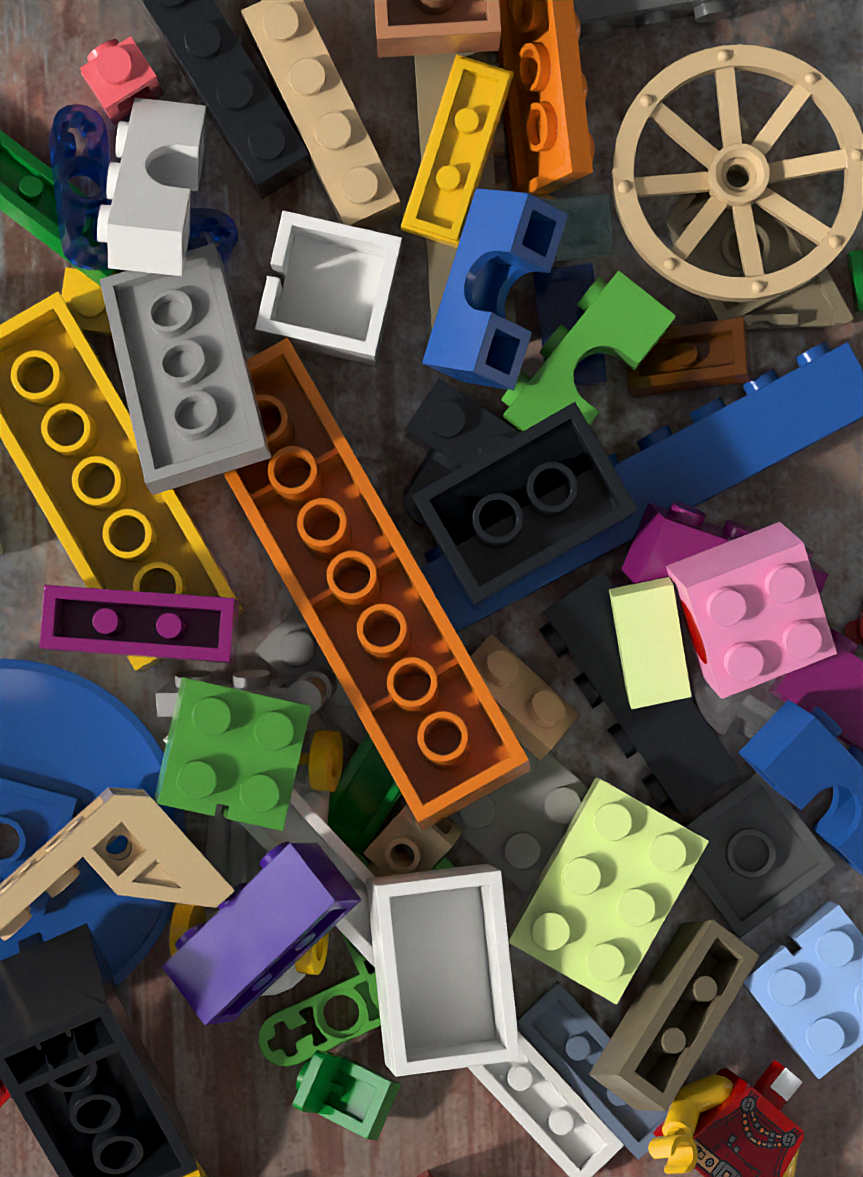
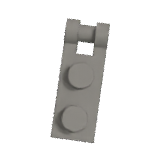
M323 667L311 668L300 678L270 679V672L267 670L239 671L233 674V679H212L211 672L207 670L182 671L176 673L175 679L155 693L157 717H173L182 676L303 703L311 706L310 715L317 712L323 704L333 697L336 692L337 683L332 672Z

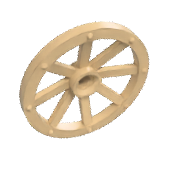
M723 45L692 53L662 70L648 82L629 107L622 121L612 156L611 184L615 209L629 241L638 254L650 267L674 285L690 293L720 301L749 302L773 298L806 284L820 274L838 256L852 237L863 212V133L851 106L842 93L829 79L806 62L788 53L757 45ZM735 71L765 74L793 86L792 90L751 145L742 144ZM714 73L723 149L720 151L662 103L683 85ZM809 98L829 121L841 150L768 163L765 157ZM648 119L703 164L708 171L634 177L637 143ZM844 170L842 201L831 228L767 187V184ZM731 171L742 173L746 179V185L740 188L730 185L726 174ZM709 192L710 199L671 249H668L651 229L638 201L639 197ZM753 204L759 206L818 246L798 262L782 270L764 274L751 206ZM725 208L732 209L744 277L714 274L701 270L685 261Z

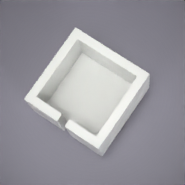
M282 211L270 263L273 274L276 277L267 276L255 327L259 340L278 343L288 337L294 348L376 366L402 255V237ZM280 278H284V279H285V280H284V284H283V288H282V285H281V282H280Z

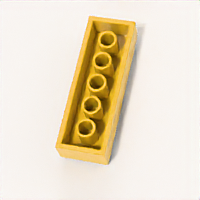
M54 293L0 324V438L86 587L235 598L240 602L239 616L246 613L247 611L176 489L152 495L146 486L128 406L68 303L60 293ZM127 656L134 670L138 672H145L165 660L162 658Z

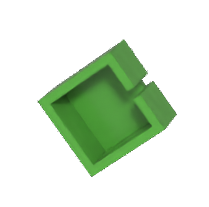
M182 676L154 800L160 805L215 816L217 804L223 805L221 814L226 819L283 831L311 706Z

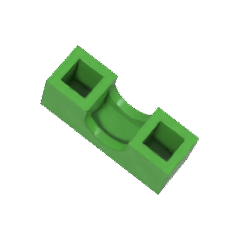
M619 270L609 283L599 277L577 304L585 313L573 328L569 330L561 324L539 353L547 360L533 378L522 372L517 379L514 391L507 390L501 401L509 406L503 414V421L521 433L571 403L576 402L587 423L591 426L596 420L599 411L586 402L579 395L575 387L574 370L577 365L591 355L608 354L618 358L635 371L672 325L676 315Z

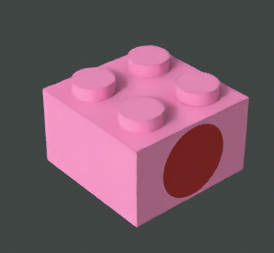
M781 522L666 566L668 575L674 585L675 597L700 675L721 699L837 654L804 542Z

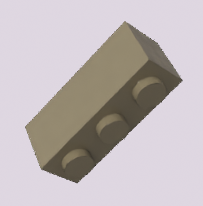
M714 919L682 923L589 1075L635 1110L667 1111L760 955Z

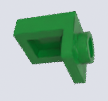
M316 1050L312 1058L304 1064L299 1072L296 1081L297 1094L293 1101V1107L302 1112L319 1114L365 1139L378 1140L401 1083L343 1054Z

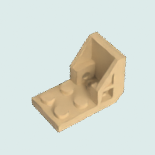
M108 787L0 883V938L6 941L33 916L30 913L31 907L29 905L44 891L53 898L72 883L81 873L77 869L78 865L76 863L82 857L117 895L216 908L235 890L144 789ZM120 835L127 838L126 847L121 852L110 853L106 850V847Z

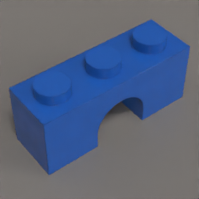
M476 188L422 364L461 382L514 391L532 332L506 319L505 301L513 284L524 274L534 271L551 272L568 214L529 193Z
M788 699L738 753L777 793L801 810L819 792L833 787L831 806L812 829L849 867L863 876V752L854 745L846 749L836 739L843 730L822 709L815 706L810 712H807Z

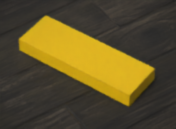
M456 54L403 217L401 231L458 248L476 188L479 187L513 81L514 72Z

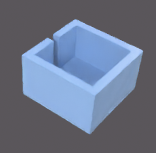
M828 900L786 933L792 943L801 948L792 955L785 946L777 941L759 954L760 957L742 985L805 1067L818 1079L822 1078L863 1045V935L838 904Z

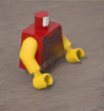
M774 1059L753 1086L749 1085L728 1068L721 1069L716 1074L684 1085L672 1101L666 1119L652 1133L656 1137L649 1142V1153L654 1159L668 1158V1162L664 1167L666 1174L688 1173L695 1169L704 1177H795L799 1147L804 1140V1131L780 1110L803 1082Z

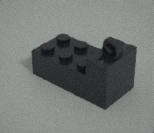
M87 923L47 941H44L40 932L18 941L19 953L0 961V1078L58 1177H183L198 1170L185 1121L117 996L110 966Z

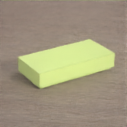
M670 577L609 589L627 698L631 709L692 697L674 585Z

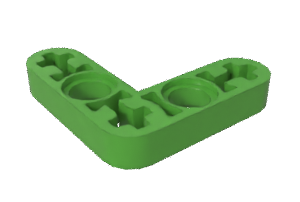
M350 849L368 868L370 862L366 856ZM342 932L341 934L359 973L283 1007L266 1018L260 1028L258 1042L262 1054L273 1064L284 1067L299 1064L312 1058L316 1050L327 1051L381 1026L375 969L372 972L368 970L365 963L367 959ZM333 996H348L358 1005L359 1017L351 1027L337 1029L326 1021L324 1006ZM313 1007L316 1026L327 1039L315 1043L314 1032L311 1031L297 1039V1051L288 1054L284 1046L273 1048L270 1039L277 1033L275 1024L284 1021L289 1029L299 1027L308 1021L301 1010Z

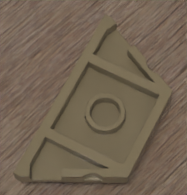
M743 117L740 119L742 144L751 145L755 136ZM722 143L717 148L718 151L723 149ZM704 166L700 172H707L708 169ZM731 171L726 174L730 185L739 188L746 185V179L742 173ZM780 182L767 184L769 189L790 202ZM709 192L684 194L667 217L663 227L673 245L710 199ZM755 204L751 206L764 274L782 270L798 262L815 249L811 240ZM725 208L685 260L687 263L718 275L744 277L732 209ZM827 268L806 284L788 293L769 299L730 302L702 297L714 321L744 317L748 329L843 327L854 320Z

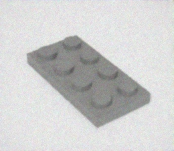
M215 243L187 251L182 276L127 270L99 279L144 480L151 494H158L271 458L221 255Z

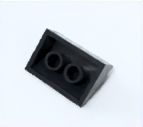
M576 402L571 403L412 495L440 551L473 608L630 518L638 511Z

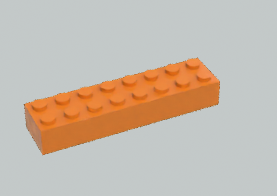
M287 337L247 359L271 458L223 474L422 831L529 772L531 770L530 762Z

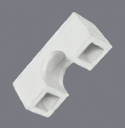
M134 98L129 122L119 121L116 136V157L121 158V162H110L106 193L107 199H112V204H101L97 225L98 242L108 243V268L182 276L190 236V190L198 191L206 151L205 105Z

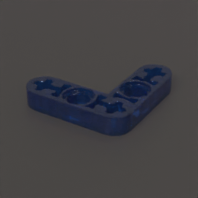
M81 104L67 105L55 115L48 142L61 247L64 256L81 269L120 270L108 268V243L100 242L98 247L89 246L88 239L81 236L86 217L94 216L91 226L93 237L97 240L101 204H112V199H107L106 193L107 176L111 162L107 128L104 119L96 110ZM69 128L79 129L81 137L86 138L81 156H75L77 149L76 139L73 133L68 132ZM76 176L89 177L99 186L100 193L92 197L79 196L71 190L68 180ZM190 208V236L187 251L208 245L206 238L199 236L203 231L210 232L212 241L219 242L217 249L224 266L232 256L238 241V229L235 222L220 210Z

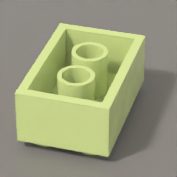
M595 778L510 927L508 943L617 1005L709 841L602 779Z

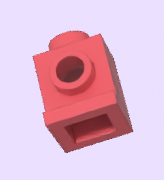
M131 36L120 43L117 39H112L99 45L87 56L89 62L80 67L83 78L113 125L131 114L134 98L154 100L164 94L156 74Z

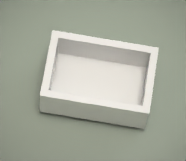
M489 864L366 878L385 1065L395 1077L521 1060L501 870Z

